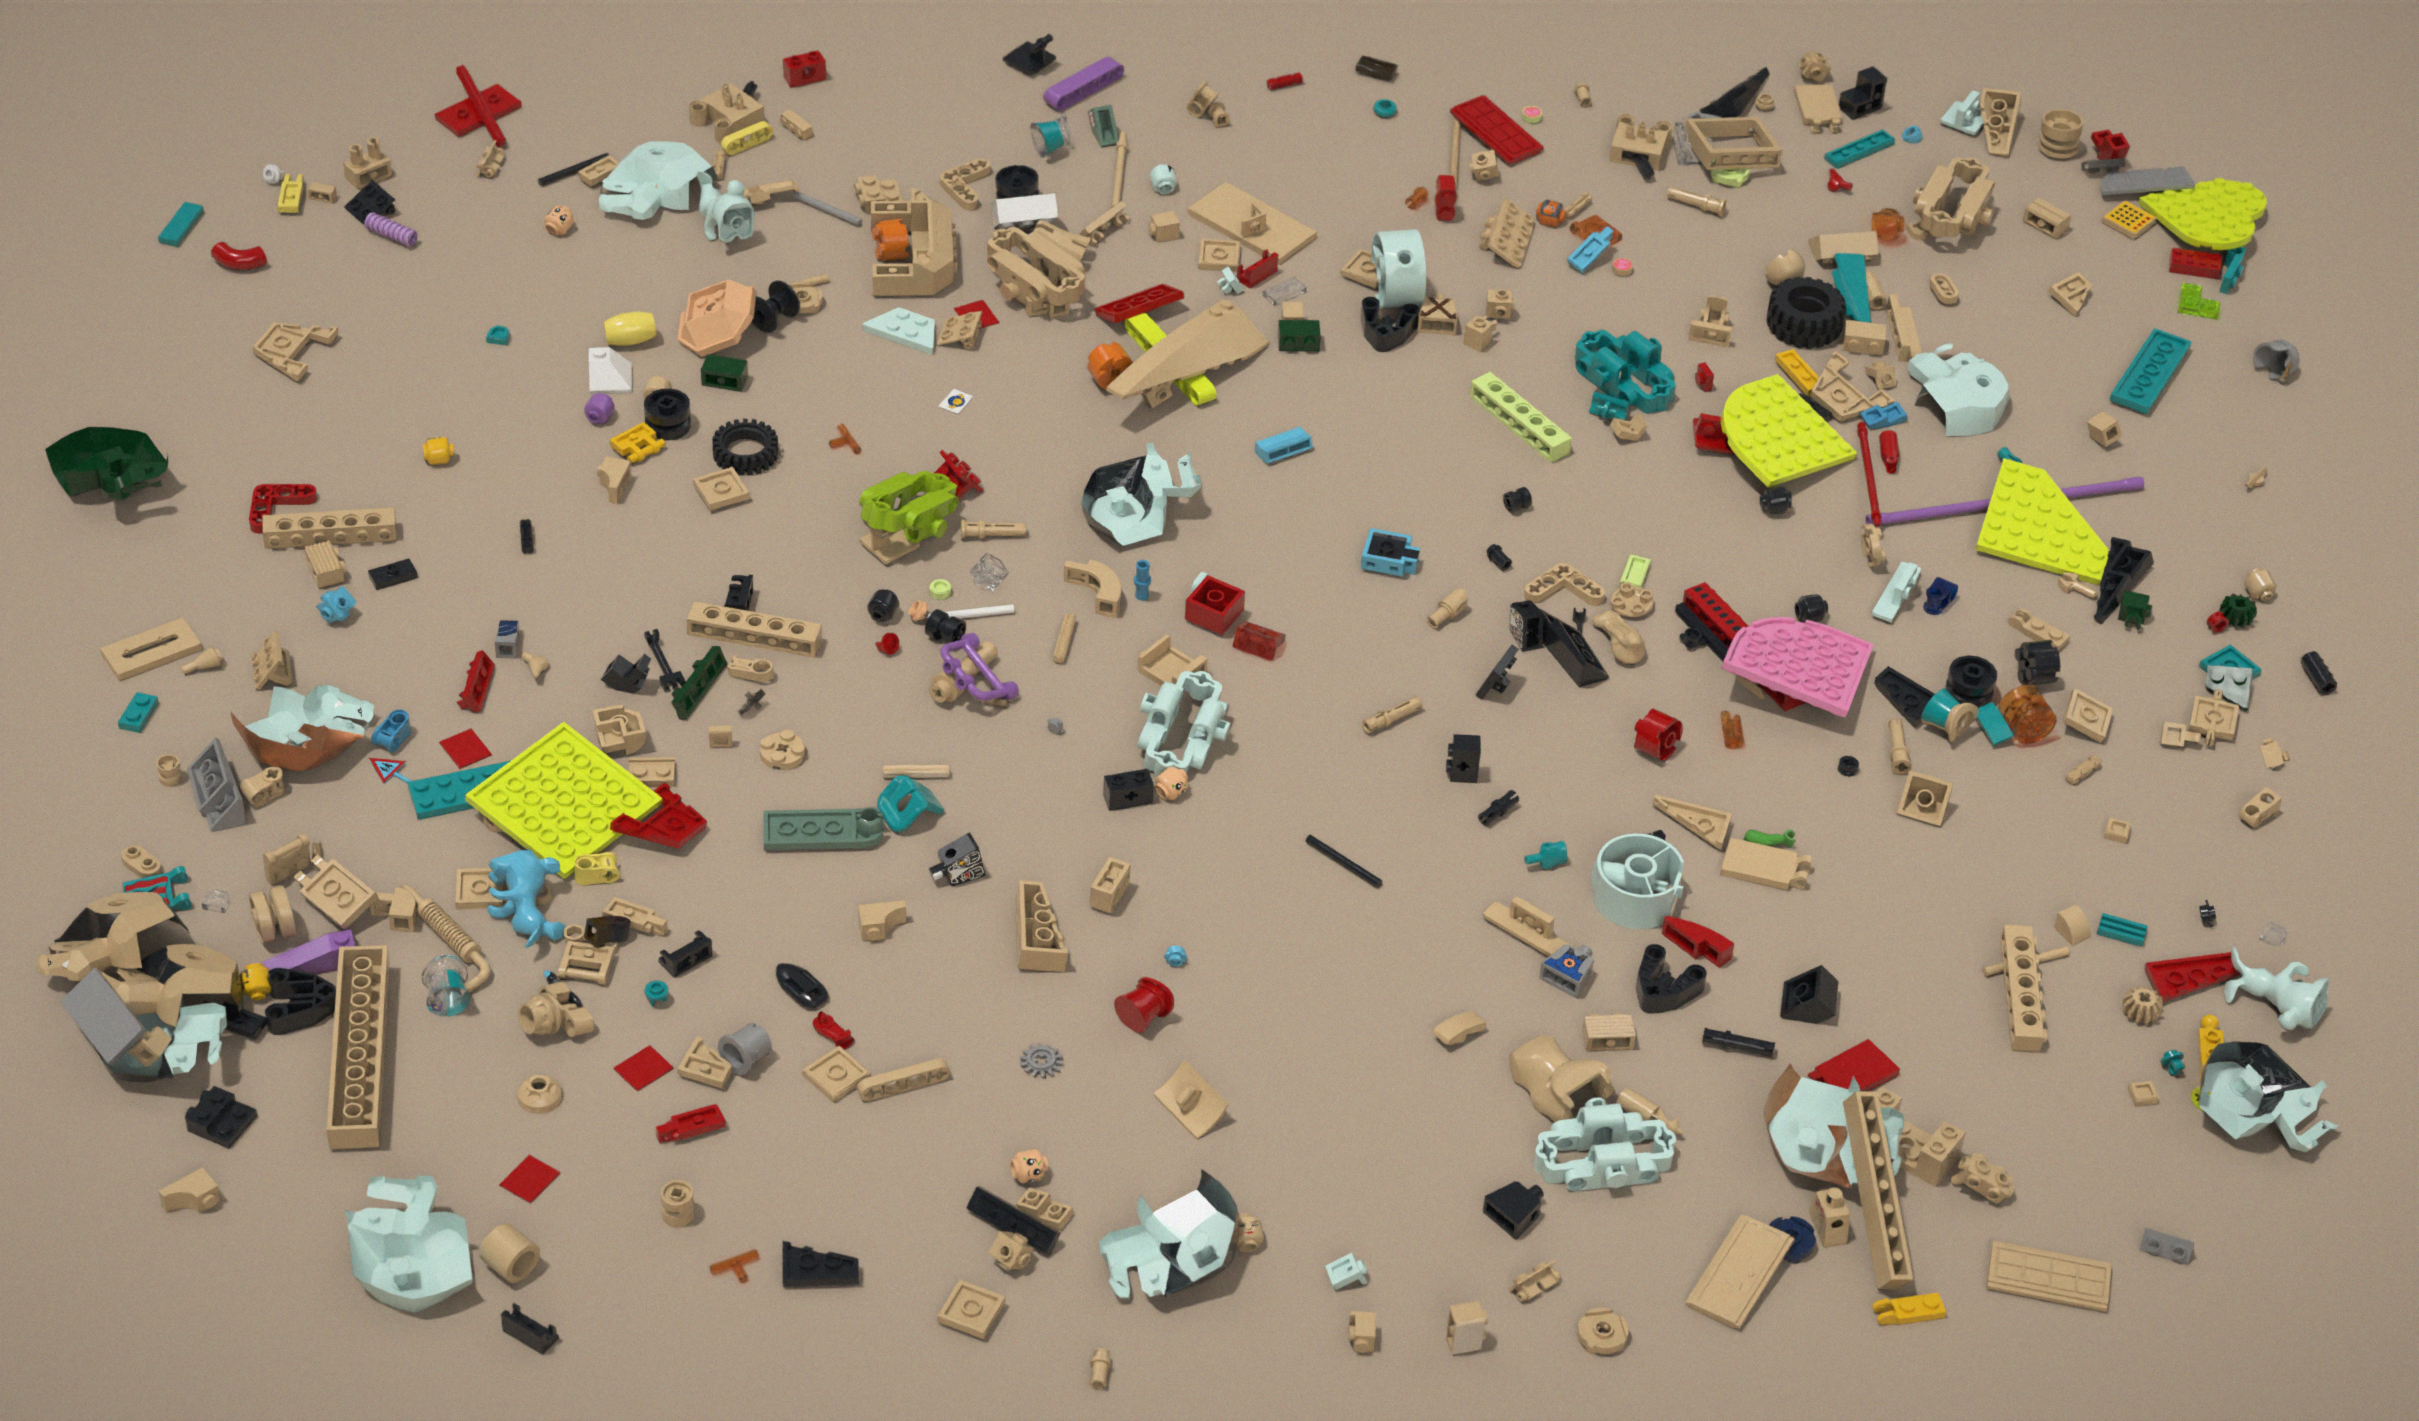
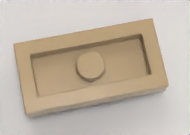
M609 155L578 171L579 178L592 187L606 179L619 162Z

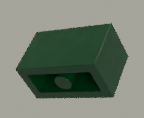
M1279 320V351H1320L1321 334L1319 320Z
M707 354L701 368V386L742 392L748 378L747 360Z

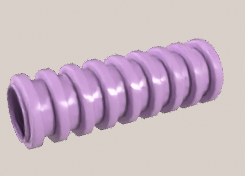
M371 212L365 219L366 229L386 236L407 247H412L417 241L418 233L416 230L391 221L386 217Z

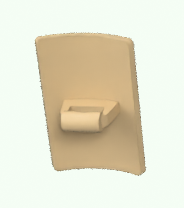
M1182 1061L1172 1077L1154 1092V1097L1196 1139L1205 1135L1220 1120L1229 1106V1103L1187 1061Z

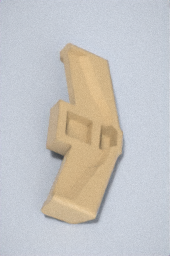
M790 179L745 188L744 197L751 204L761 205L765 203V200L770 199L771 193L788 190L799 192L797 183Z

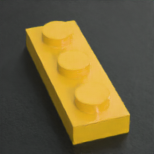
M1794 349L1776 354L1775 361L1799 388L1809 396L1819 379L1817 374Z

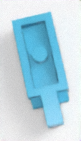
M1607 226L1600 234L1593 232L1568 257L1567 263L1583 274L1610 245L1609 240L1613 236L1614 230Z

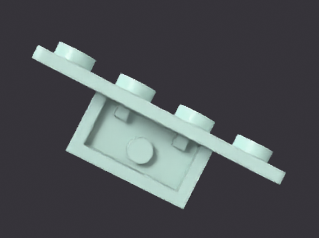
M1906 562L1900 563L1873 609L1872 616L1889 622L1893 621L1904 600L1908 599L1912 586L1915 587L1921 572V568L1917 567L1918 565Z

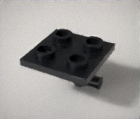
M1047 34L1043 38H1038L1034 44L1026 41L1004 56L1003 61L1032 76L1056 60L1055 55L1045 50L1047 44L1053 41V36Z

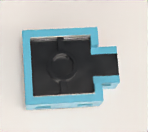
M1370 528L1362 553L1361 569L1402 577L1403 573L1415 575L1419 563L1420 548L1411 546L1412 536Z

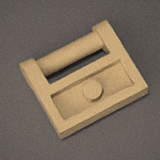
M305 833L298 835L297 839L279 849L263 854L266 881L271 886L311 865L309 853L310 840Z
M568 941L559 966L558 978L567 979L569 977L598 981V984L606 985L608 973L615 955V947L603 946L596 948L589 943ZM571 965V966H579V967L600 969V971H599V972H596V971H588V970L574 969V968H569V966Z

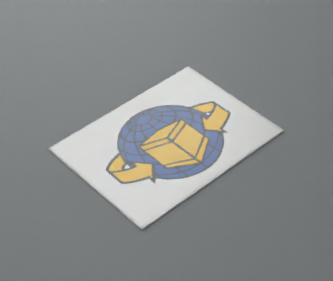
M953 389L938 407L958 414L973 396Z

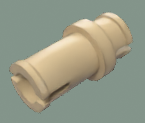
M1105 1348L1094 1350V1357L1091 1358L1092 1375L1090 1386L1094 1389H1104L1106 1387L1107 1370L1111 1366V1360L1109 1359L1110 1351Z

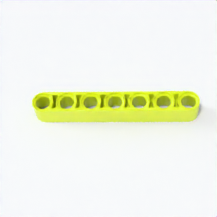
M1146 313L1125 320L1127 333L1145 352L1167 336ZM1204 374L1182 381L1179 379L1173 381L1195 406L1216 399L1215 387Z

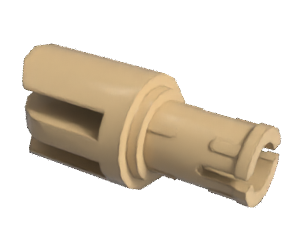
M1458 588L1441 600L1438 604V610L1427 617L1429 626L1436 629L1446 619H1454L1466 608L1467 592L1462 588Z

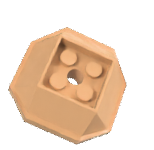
M728 279L690 293L685 311L681 313L677 339L681 345L703 357L738 344L742 337L741 334L748 328L754 317L757 293L754 287L744 286Z

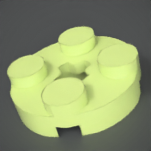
M1750 168L1710 170V174L1714 183L1739 188L1742 186V183L1747 181Z

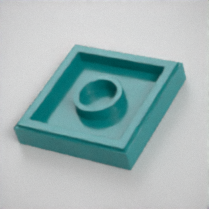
M2231 644L2206 657L2199 663V667L2206 673L2208 665L2252 668V679L2259 676L2262 671L2260 667Z

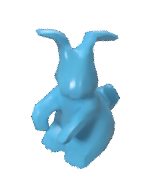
M520 850L492 859L488 864L489 868L492 869L488 874V878L496 886L507 884L508 891H498L491 887L489 892L493 898L509 901L504 906L498 908L489 905L487 912L495 918H505L515 914L511 920L513 930L524 935H531L525 948L534 945L541 935L547 936L554 941L561 939L564 936L563 931L566 925L560 922L549 923L543 913L536 907V898L545 883V876L548 874L555 875L560 871L559 861L551 857L540 859L531 850Z

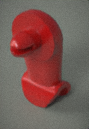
M821 1011L813 1020L814 1030L834 1041L836 1047L840 1046L845 1050L854 1043L855 1040L851 1036V1031L849 1029L845 1031L834 1021L832 1016Z

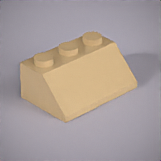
M1877 231L1818 235L1808 240L1815 260L1822 261V264L1834 263V255L1836 253L1863 254L1865 261L1873 260V256L1879 255Z

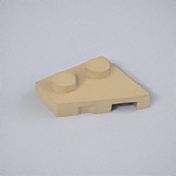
M2077 272L2052 285L2048 292L2073 316H2076L2092 284Z

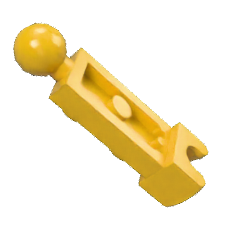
M2212 1014L2202 1017L2200 1021L2201 1028L2198 1031L2200 1083L2203 1068L2209 1055L2218 1044L2224 1043L2223 1030H2217L2219 1020Z

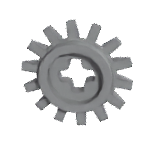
M1038 1043V1047L1035 1048L1033 1045H1030V1051L1023 1050L1026 1056H1020V1060L1024 1061L1020 1063L1021 1067H1027L1024 1069L1026 1073L1033 1071L1032 1076L1034 1077L1040 1072L1041 1077L1044 1078L1045 1071L1048 1075L1052 1076L1054 1074L1052 1070L1059 1071L1060 1067L1058 1066L1063 1065V1061L1059 1060L1063 1057L1062 1054L1056 1055L1058 1049L1051 1050V1045L1049 1044L1043 1047L1042 1043ZM1037 1058L1041 1060L1046 1058V1064H1037Z

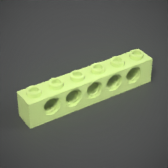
M1488 372L1471 381L1470 397L1550 463L1570 454L1572 437L1493 373Z

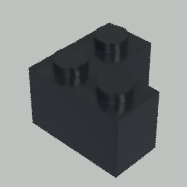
M1874 66L1858 71L1856 87L1840 93V110L1853 120L1882 109L1887 77Z

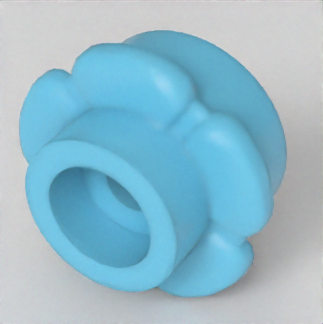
M1171 946L1167 949L1164 958L1169 965L1179 967L1186 962L1187 954L1183 947Z

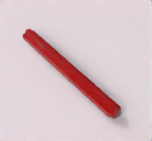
M457 66L456 74L493 141L496 140L495 144L498 147L505 146L506 138L466 66Z

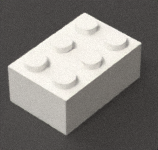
M1055 193L997 199L991 204L994 228L1008 229L1019 225V229L1031 227V225L1036 224L1039 220L1053 223L1058 218Z

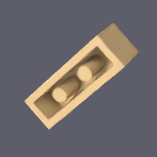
M791 109L781 113V124L797 135V137L804 141L813 136V126Z

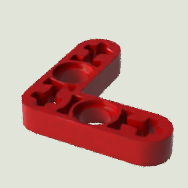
M260 484L256 486L253 490L249 515L250 530L257 534L263 533V515H272L273 505H310L316 502L317 492L315 486L311 484ZM283 493H290L288 496H281ZM259 507H266L265 510H256Z

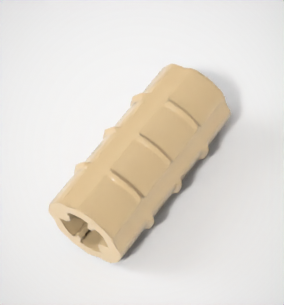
M1866 272L1869 306L1874 310L1882 309L1887 303L1882 286L1874 273Z

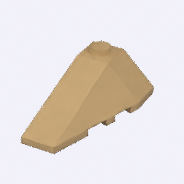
M1983 88L1980 108L1988 152L1990 155L2008 157L2021 109V92Z

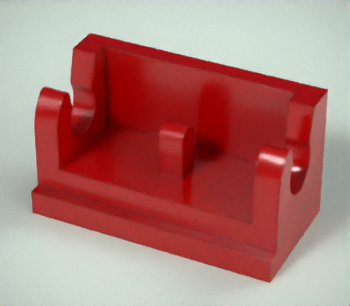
M1268 249L1264 250L1261 260L1244 270L1243 264L1238 266L1237 279L1249 289L1277 272L1278 254L1273 252L1271 257H1268Z

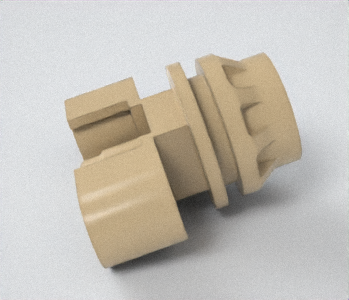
M564 982L541 986L539 995L531 997L528 1002L522 1003L518 1009L520 1026L527 1034L551 1035L555 1034L561 1026L568 1036L573 1037L592 1032L594 1020L585 1007L577 1009L576 1004H566L571 990Z

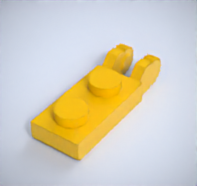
M1939 1293L1891 1300L1888 1298L1880 1299L1872 1305L1875 1312H1882L1877 1317L1880 1325H1902L1943 1319L1946 1316V1310Z

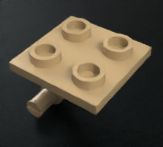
M863 520V524L869 528L871 533L859 538V542L885 565L920 547V543L908 541L903 529L897 532H888L884 529L878 530L871 528L868 522Z

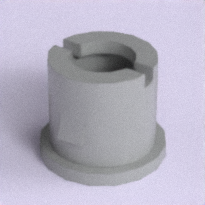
M750 1023L732 1035L728 1034L721 1037L718 1041V1050L721 1058L726 1059L732 1065V1071L743 1075L750 1071L754 1063L771 1052L772 1044L767 1032L761 1026L756 1027V1023Z

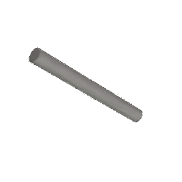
M794 192L793 198L856 226L862 224V219L801 192Z

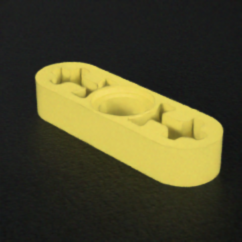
M761 121L726 136L721 142V148L728 155H734L770 139L773 135V128L767 122ZM750 135V138L744 142L746 136Z

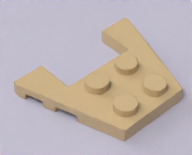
M273 323L255 343L253 353L299 382L308 371L307 364L293 360L310 339L330 345L339 334L338 327L330 326V329H320L319 325H312L310 328H301L300 324Z
M1834 351L1809 395L1822 407L1832 412V415L1838 421L1860 416V412L1879 405L1882 409L1893 404L1895 401L1882 389L1867 398L1844 379L1839 373L1848 367L1849 361L1838 351Z

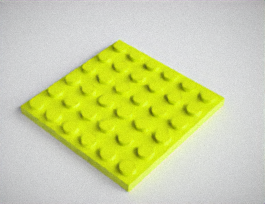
M565 722L558 725L465 795L466 802L524 848L531 850L538 858L551 857L558 860L560 871L557 874L563 879L574 872L576 857L583 854H598L623 835L622 833L610 830V823L624 813L637 821H641L662 804V798Z

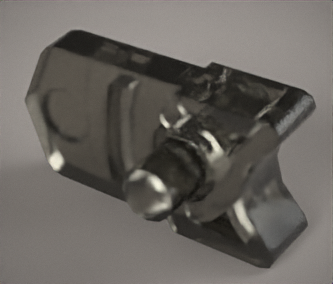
M760 689L753 694L748 691L745 694L747 702L737 712L742 715L752 706L759 709L761 707L759 701L766 695L764 691Z

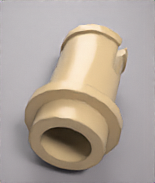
M1584 83L1577 84L1574 93L1578 96L1580 105L1587 107L1592 103L1589 87Z

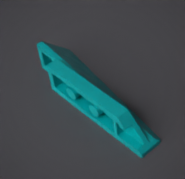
M1836 253L1834 257L1839 268L1831 273L1836 288L1845 299V314L1850 316L1852 321L1871 323L1864 255Z

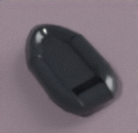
M789 963L777 965L776 977L779 985L798 1004L806 1008L815 1009L827 1002L829 997L828 991L808 970ZM818 993V996H816L812 1000L810 999L811 996Z

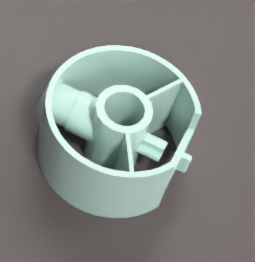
M1417 229L1375 232L1371 246V263H1376L1379 294H1375V298L1380 301V308H1398L1405 304L1422 306L1426 293V263L1419 231Z
M1626 834L1610 840L1600 850L1592 870L1591 884L1595 906L1605 918L1623 927L1649 929L1663 925L1664 918L1671 915L1675 898L1682 897L1683 886H1680L1684 860L1681 854L1665 840L1647 834ZM1669 883L1672 888L1666 890ZM1653 890L1661 893L1653 894Z

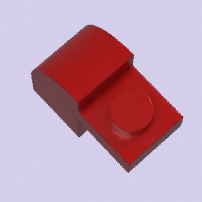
M2109 129L2093 132L2090 137L2099 151L2097 158L2103 163L2124 159L2131 147L2123 133L2112 134Z

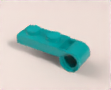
M2244 246L2229 249L2226 252L2224 265L2228 269L2223 276L2220 288L2221 293L2228 294L2231 287L2235 288L2238 277L2242 275L2244 269L2242 263L2246 251Z

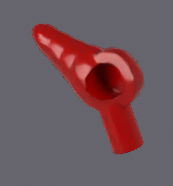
M1833 168L1829 170L1830 179L1827 187L1831 192L1838 191L1840 188L1852 190V183L1844 181Z

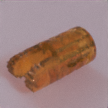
M1721 712L1720 718L1725 746L1729 749L1742 747L1744 736L1740 716L1736 714L1731 720L1730 712Z

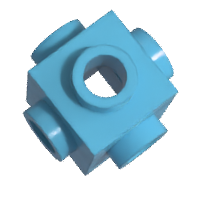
M341 586L334 591L329 590L320 597L322 601L316 607L320 611L321 616L329 623L336 620L341 622L350 615L348 611L357 602L346 588Z

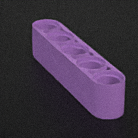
M1107 56L1048 88L1044 93L1043 99L1058 111L1064 110L1120 79L1125 70L1124 66Z

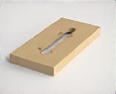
M182 617L100 648V652L118 681L201 651L202 644ZM170 638H177L174 641L166 643L165 646L160 645L158 647L132 656V658H124L125 655H128L130 653L136 652L138 650L144 649L146 647L152 646L154 644L160 643Z

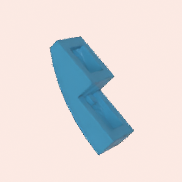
M1898 401L1882 409L1879 405L1860 412V416L1869 429L1888 427L1908 420L1906 412Z

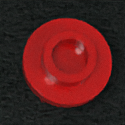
M886 633L882 637L881 642H876L875 645L878 651L893 655L899 649V638L895 633Z

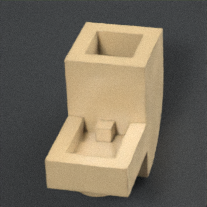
M399 887L395 888L394 894L376 893L379 898L370 905L371 915L389 916L391 931L414 932L417 923L414 896L406 889Z

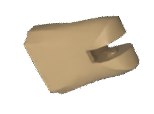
M1039 220L1034 231L1047 238L1079 262L1091 240L1089 237L1062 230L1044 220Z

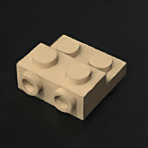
M877 175L857 177V183H854L855 194H859L860 207L863 206L865 214L871 213V201H903L896 179L878 181Z

